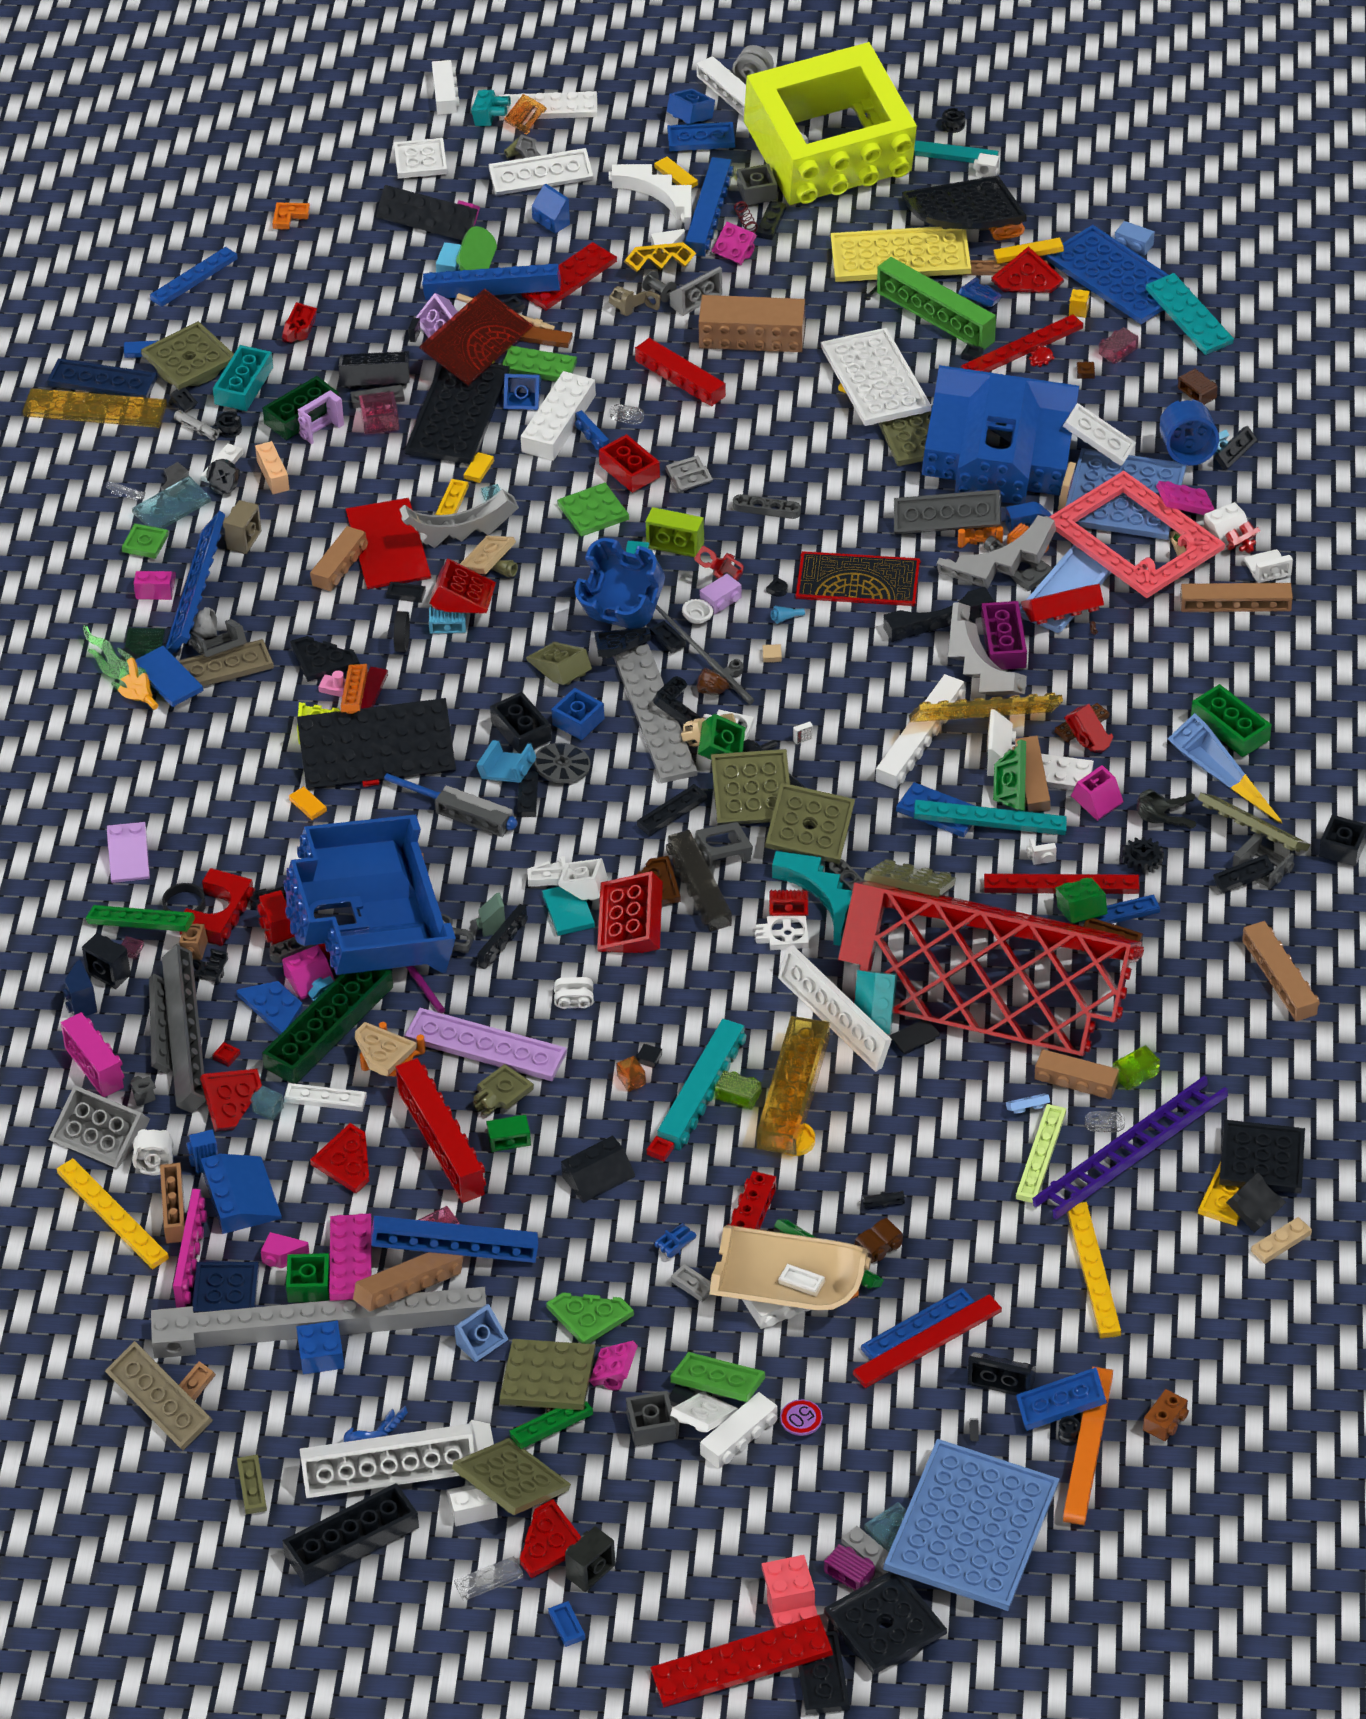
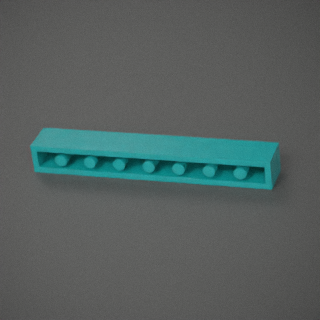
M722 1018L657 1130V1136L673 1142L675 1150L680 1151L682 1146L688 1143L690 1133L696 1129L700 1115H704L708 1101H712L716 1087H720L724 1073H728L732 1059H736L739 1047L744 1045L747 1037L744 1033V1025Z

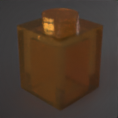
M635 1056L616 1063L617 1077L628 1092L646 1085L645 1070Z

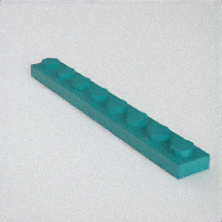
M915 800L914 819L1057 835L1066 834L1067 816Z

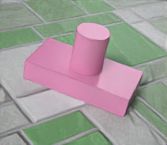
M335 671L332 676L324 675L318 686L319 692L342 697L346 681L343 672Z

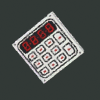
M811 722L793 727V741L795 744L813 739V725Z

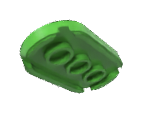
M474 226L466 232L456 257L460 271L489 269L497 244L495 238L488 230Z

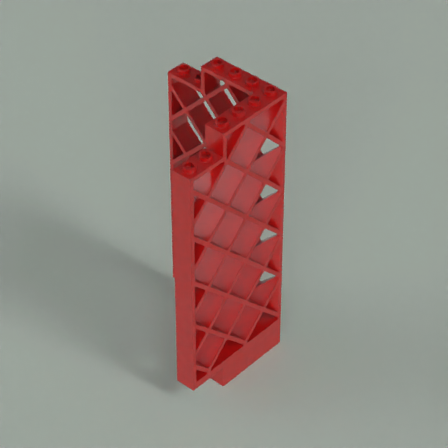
M866 881L854 883L838 960L861 965L860 970L871 971L878 943L892 965L884 973L896 972L911 995L896 1005L893 1013L1085 1056L1086 1052L1089 1053L1092 1041H1089L1090 1033L1094 1032L1096 1025L1093 1018L1110 1022H1117L1118 1019H1121L1123 1007H1120L1122 999L1125 1000L1127 994L1125 983L1126 980L1130 979L1132 970L1129 968V964L1137 962L1139 958L1142 959L1144 947H1142V942L1126 939L1124 935L941 895L936 897ZM884 908L896 909L902 920L879 934ZM918 915L944 920L950 930L927 944L912 919ZM906 924L921 949L898 963L883 938ZM964 926L987 929L992 931L997 941L974 955L959 930ZM953 934L968 959L945 973L930 948ZM1011 937L1035 940L1040 942L1045 951L1024 965H1021L1006 940ZM1001 945L1016 970L992 984L977 959ZM1060 947L1087 952L1093 962L1069 977L1053 951ZM924 953L940 978L917 992L902 967ZM1048 955L1064 981L1040 995L1025 970ZM1107 958L1123 960L1118 988L1101 963ZM972 964L987 989L964 1003L949 977ZM1096 966L1111 992L1088 1006L1074 985L1073 980ZM1019 974L1034 1000L1011 1014L996 988ZM943 982L958 1007L942 1018L931 1015L920 996ZM1067 985L1082 1011L1059 1025L1043 999ZM988 993L992 995L1006 1017L989 1029L979 1027L967 1008ZM1116 995L1112 1016L1091 1011ZM914 1001L921 1013L901 1008ZM1038 1004L1053 1029L1035 1040L1025 1036L1015 1017ZM961 1011L969 1024L948 1019ZM1085 1014L1087 1019L1080 1050L1074 1049L1062 1028ZM1009 1022L1016 1035L996 1031V1029ZM1057 1033L1064 1046L1044 1042V1040Z

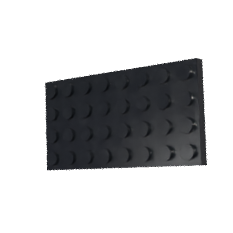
M440 362L405 447V454L465 464L473 462L504 388L505 374L510 373V366L488 363L466 382Z
M446 698L362 708L353 714L338 711L297 717L307 790L360 784L362 781L379 779V781H383L387 773L399 778L456 771Z

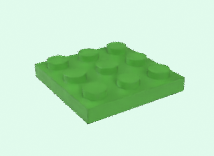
M606 483L557 499L558 506L581 537L629 520L628 512Z

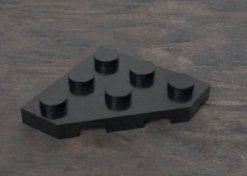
M649 627L594 632L598 657L611 658L614 655L621 654L651 640Z
M309 636L290 641V646L307 682L323 678L324 675H332L335 671H348L349 665L360 664L354 650L346 648V650L337 648L336 644L323 641V643L314 641V638Z

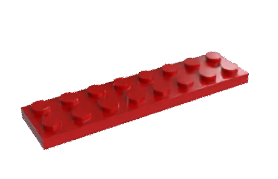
M817 1615L650 1668L664 1708L831 1656L833 1651L821 1618Z

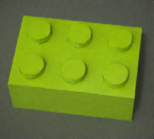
M651 508L645 521L646 542H649V547L651 549L695 557L704 545V517Z

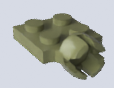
M504 1064L477 1084L479 1093L473 1097V1105L482 1115H489L499 1107L507 1110L534 1090V1084Z

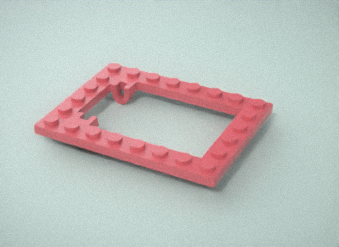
M1125 471L1120 472L1049 516L1055 521L1057 533L1145 598H1149L1225 549L1224 542L1178 509L1166 507L1159 495ZM1124 493L1181 534L1178 538V545L1182 547L1187 544L1184 553L1157 570L1155 569L1154 561L1149 557H1146L1134 566L1075 522Z

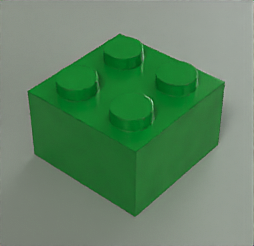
M713 714L702 722L698 755L711 760V754L743 752L746 727Z
M1083 878L1077 882L1064 883L1062 886L1055 887L1057 907L1071 924L1108 914L1106 893L1092 878Z
M329 1253L287 1254L286 1291L288 1303L330 1301Z

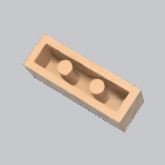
M273 442L255 445L257 463L272 494L288 491V474Z

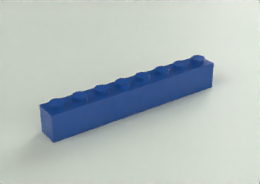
M711 158L685 240V244L696 252L695 256L705 257L707 250L711 248L714 229H717V218L721 216L724 197H727V187H730V176L734 174V166H731V159Z
M558 264L423 273L422 286L425 300H430L434 293L445 298H456L458 293L468 297L483 296L484 294L486 296L558 291L561 286V276Z
M374 1216L371 1230V1246L536 1263L538 1232Z

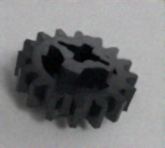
M1135 837L1134 842L1129 840L1128 845H1124L1122 850L1123 863L1127 864L1128 869L1133 867L1134 872L1138 869L1141 870V873H1144L1145 870L1152 872V868L1157 870L1158 865L1163 863V847L1159 846L1158 841L1153 843L1152 838L1145 840V837H1142L1141 840H1138Z

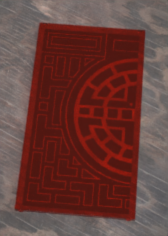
M483 289L422 343L419 348L469 385L526 334L533 325L486 289Z

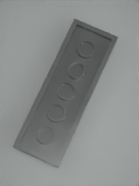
M1000 490L894 498L895 534L1001 526Z

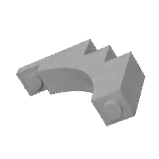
M1037 515L1032 525L1019 538L1000 549L977 555H960L956 563L950 559L939 558L937 561L938 573L988 589L996 572L1014 576L1022 559L1036 564L1040 563L1056 531L1055 521L1048 516Z
M959 602L953 603L948 657L959 661L964 660L963 675L980 678V693L990 696L1025 694L1027 676L1015 672H1006L994 664L983 649L977 625L969 622L970 606Z

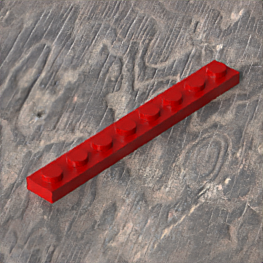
M1072 314L961 365V368L990 372L1031 353V351H1035L1037 346L1044 347L1083 329V322Z
M984 874V893H1056L1055 887L1062 886L1064 883H1073L1083 878H1092L1106 894H1139V875Z

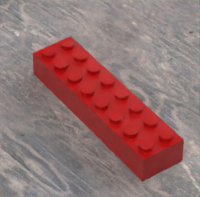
M418 1058L395 1066L398 1093L461 1202L465 1203L485 1195L484 1165L481 1161L478 1162L474 1148L469 1147L468 1138L465 1133H461L457 1119L454 1120L452 1118V1111L449 1106H445L443 1095L441 1092H437L433 1078L428 1077L426 1066L424 1064L421 1065Z

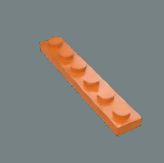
M367 664L348 666L341 700V712L353 714L360 711L368 672Z

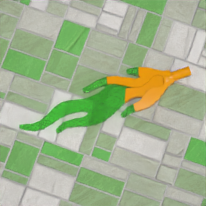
M84 625L83 631L86 639L104 652L107 661L96 650L88 649V652L93 654L99 668L105 675L122 680L126 683L127 688L116 682H112V686L125 698L143 701L153 710L157 709L159 705L152 698L149 678L144 668L137 667L135 659L121 648L117 650L126 661L119 658L109 641L93 636L89 632L88 627Z

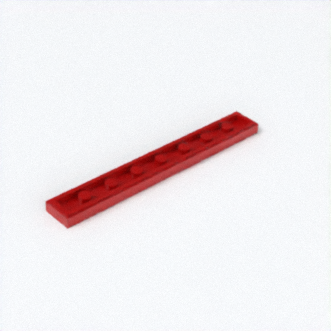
M989 1294L854 1369L853 1375L864 1388H867L1002 1312V1307Z

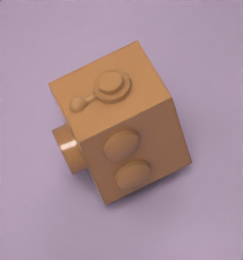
M191 924L187 932H182L179 945L190 950L192 958L196 960H202L208 942L204 924Z

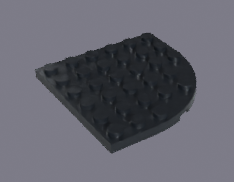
M999 175L902 192L904 202L917 218L929 224L940 226L942 229L988 230L991 227L1001 228L1005 225H1018L1021 222L1027 221V215Z

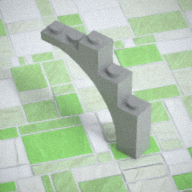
M501 489L486 502L459 513L427 515L417 513L405 505L399 510L402 515V521L406 525L413 526L420 533L421 541L425 545L429 544L436 548L448 536L462 542L475 529L490 535L519 507L514 496Z

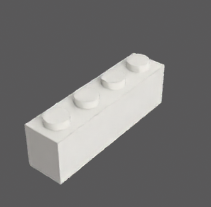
M451 60L433 61L432 72L437 115L457 113L456 106L460 105L455 66L452 67Z
M758 1392L700 1442V1455L718 1469L724 1464H728L733 1456L739 1451H743L754 1438L757 1439L768 1426H772L777 1421V1405Z

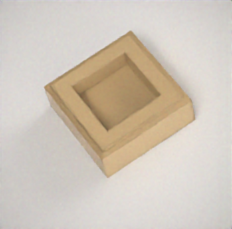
M781 644L762 645L763 663L782 662Z

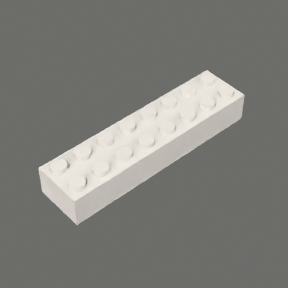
M470 1424L300 1449L306 1498L386 1487L395 1483L400 1485L460 1476L452 1469L453 1462L474 1453Z

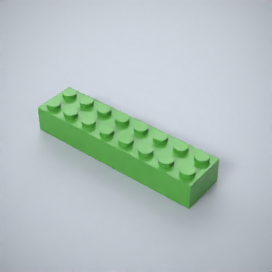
M893 257L888 258L877 267L878 294L967 344L979 346L985 350L995 342V314Z

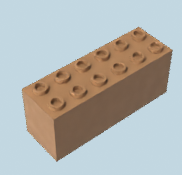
M702 295L699 315V348L781 352L803 351L805 299Z

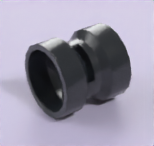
M1066 1416L1060 1420L1058 1439L1063 1445L1072 1446L1077 1443L1080 1431L1078 1419Z

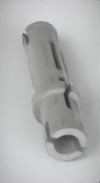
M181 410L175 412L174 419L194 429L199 435H204L213 441L218 438L219 431L210 427L208 423L201 422Z

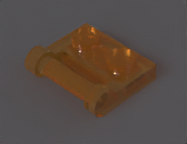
M523 94L504 120L528 135L530 128L547 108ZM534 108H537L533 115L530 117V119L527 121V123L523 125V122L526 120V118L529 116Z

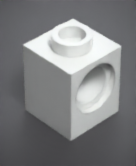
M980 153L978 159H975L973 169H976V176L983 178L996 176L999 170V156Z

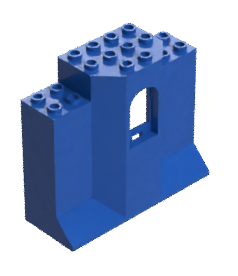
M939 365L921 475L956 480L954 493L1000 490L1001 502L1024 504L1027 491L1060 496L1067 470L1072 433L1064 428L1063 425L1077 404L1079 386ZM996 422H998V423H1005V424H1007V425H1006V426L996 425ZM988 429L1013 432L1010 447L996 449L986 444Z
M416 814L304 826L303 833L300 835V846L297 847V855L301 859L290 861V866L286 870L287 878L284 880L287 901L286 917L290 919L291 934L295 935L296 942L303 946L325 944L326 951L330 953V965L332 968L334 967L336 975L424 964L431 966L441 973H446L456 937L451 923H444L418 843L421 828ZM351 907L355 923L338 925L336 917L315 919L314 912L317 910Z

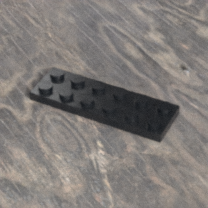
M385 185L376 217L463 241L466 232L474 226L478 210Z

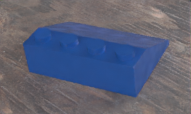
M216 1154L201 1158L203 1177L222 1234L282 1219L261 1156Z

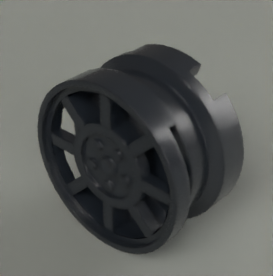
M958 108L945 110L942 114V128L950 133L962 131L965 128L964 111H958Z
M223 412L217 417V429L220 436L234 438L242 432L241 417L236 412Z

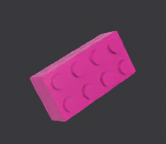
M81 1012L60 1022L65 1049L102 1097H106L123 1089V1079L125 1077L121 1070L122 1061L118 1055L115 1056L113 1054L110 1044L103 1041L100 1031L94 1029L90 1018L86 1019Z

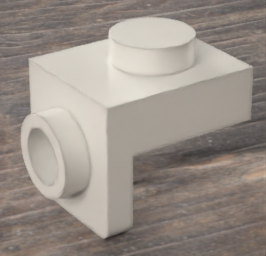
M1034 838L1029 839V846L1026 847L1027 856L1032 859L1033 865L1056 861L1057 848L1055 843L1036 846Z

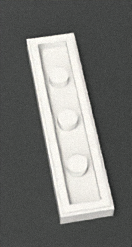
M288 1083L284 1103L363 1112L367 1093Z

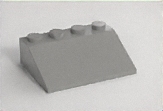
M74 1085L48 1140L118 1169L133 1149V1142L138 1131L146 1129L150 1118L141 1112Z

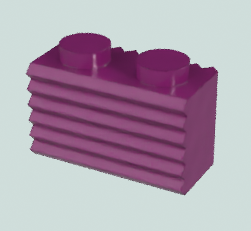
M838 1544L835 1550L825 1559L824 1572L855 1591L872 1580L875 1576V1565L869 1558L858 1556L851 1547L845 1548Z

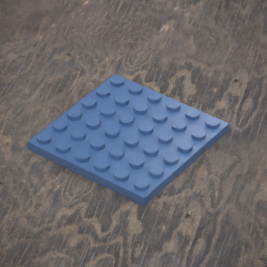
M1081 448L1066 506L1122 471L1127 472L1160 496L1156 487L1159 481H1169L1182 486L1187 465L1174 461L1128 455L1123 465L1120 466L1097 450ZM1124 493L1075 522L1084 528L1165 540L1169 539L1171 531L1170 526Z

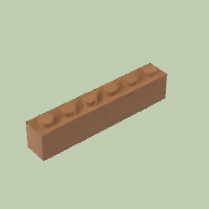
M1291 583L1181 584V612L1291 611L1292 609Z
M1265 921L1244 927L1242 941L1294 1020L1297 1022L1317 1015L1318 1006L1320 1005L1317 995L1313 994L1309 983L1303 979L1299 968L1295 967L1291 956L1285 952L1281 941H1278L1275 937L1273 929Z
M432 1252L425 1253L355 1283L353 1300L369 1311L375 1310L461 1274L463 1256Z

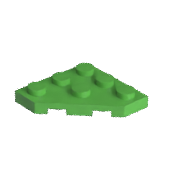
M561 1293L546 1303L547 1309L580 1343L590 1344L634 1316V1310L620 1297L603 1299L598 1295L584 1294L583 1297L571 1296V1293Z

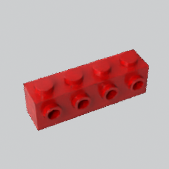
M753 1171L750 1178H747L745 1181V1191L740 1193L738 1208H734L731 1218L732 1222L728 1225L759 1230L762 1226L776 1191V1176Z

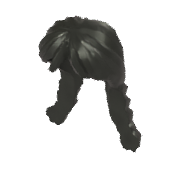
M1148 789L1143 791L1137 799V811L1140 817L1147 822L1168 823L1175 826H1185L1189 829H1193L1197 824L1195 821L1185 817L1168 816L1164 813L1167 809L1177 808L1185 803L1193 802L1196 798L1193 793H1188L1184 797L1167 799L1156 793V791Z

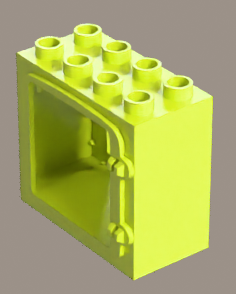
M870 42L747 75L744 123L766 164L770 165L774 178L789 206L800 202L808 204L818 197L829 194L840 195L847 189L861 185L871 186L878 180L892 176L900 178L912 171L917 125ZM853 108L864 128L806 144L795 123Z

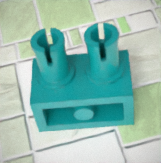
M478 90L471 109L475 126H491L494 116H507V106L511 105V97L496 96L494 90Z

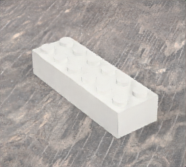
M563 371L522 433L521 452L554 461L576 427V412L582 410L585 413L596 396L595 379Z

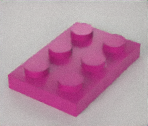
M1159 481L1156 485L1166 507L1201 515L1215 510L1207 492L1201 488L1194 489L1187 485H1176L1169 481Z

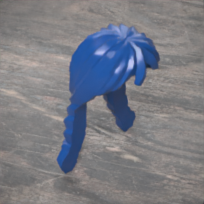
M406 1406L396 1415L394 1410L391 1409L376 1431L358 1430L353 1432V1428L349 1429L344 1434V1442L388 1436L389 1432L393 1431L408 1413Z

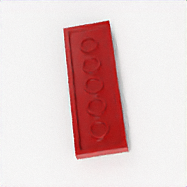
M592 242L559 265L561 276L560 290L522 293V297L547 311L616 263L617 256Z

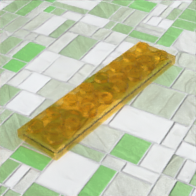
M31 388L23 409V416L160 428L167 407V399Z
M1047 693L1044 696L1030 694L1023 698H1020L1019 695L1010 696L1009 699H1002V697H993L991 700L976 698L973 701L960 699L954 703H949L947 700L939 701L938 704L922 702L909 715L910 722L990 717L991 709H995L1003 716L1046 713L1054 711L1063 702L1062 695Z

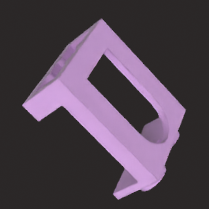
M331 390L298 409L299 433L302 439L313 444V433L330 423H333L338 428L344 425L342 399ZM326 402L327 414L311 422V417L307 413Z

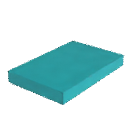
M561 887L542 890V896L557 936L595 927V922L586 900L579 899Z

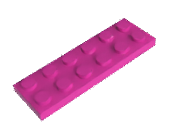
M192 1189L173 1283L176 1308L186 1307L191 1302V1292L189 1290L190 1287L193 1288L194 1286L193 1271H196V1255L200 1254L201 1248L199 1239H203L204 1234L202 1223H206L207 1211L204 1210L205 1198L201 1197L200 1189Z
M371 1214L330 1216V1301L353 1300L355 1283L372 1276Z

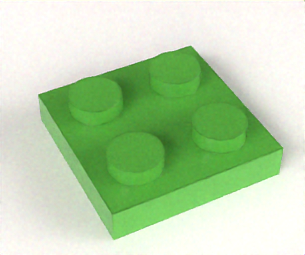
M134 523L122 545V552L156 559L169 536L168 530Z

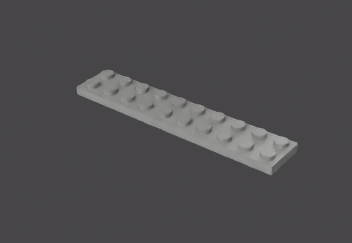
M649 645L636 646L621 654L614 655L613 658L660 782L666 783L697 776V769L686 741L682 740V730L679 722L653 703V698L657 691L664 686Z

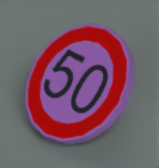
M804 1399L788 1403L780 1414L781 1424L784 1429L798 1436L809 1435L815 1432L821 1426L823 1420L822 1411L818 1405Z

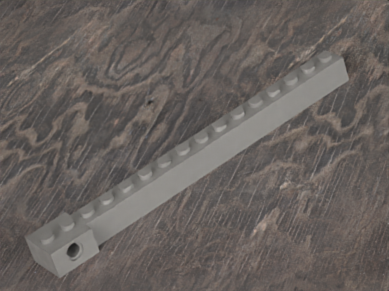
M485 1287L413 1293L372 1311L367 1310L354 1300L320 1301L194 1313L193 1306L151 1310L154 1359L196 1355V1348L298 1339L296 1326L338 1320L340 1335L457 1325L486 1305Z

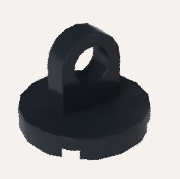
M227 459L215 460L207 469L206 478L209 481V487L217 494L231 493L238 484L240 470Z

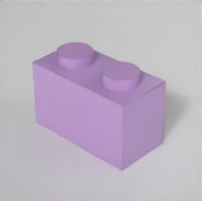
M728 574L700 590V600H704L712 606L714 615L742 598L741 584Z

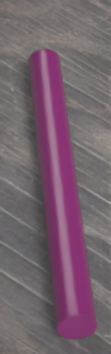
M407 966L406 969L436 1011L444 1013L445 1008L415 966Z

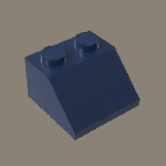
M81 959L77 960L64 980L66 988L63 989L66 1000H68L65 1004L68 1013L72 1012L73 1016L81 1012L84 1016L97 1013L94 988Z

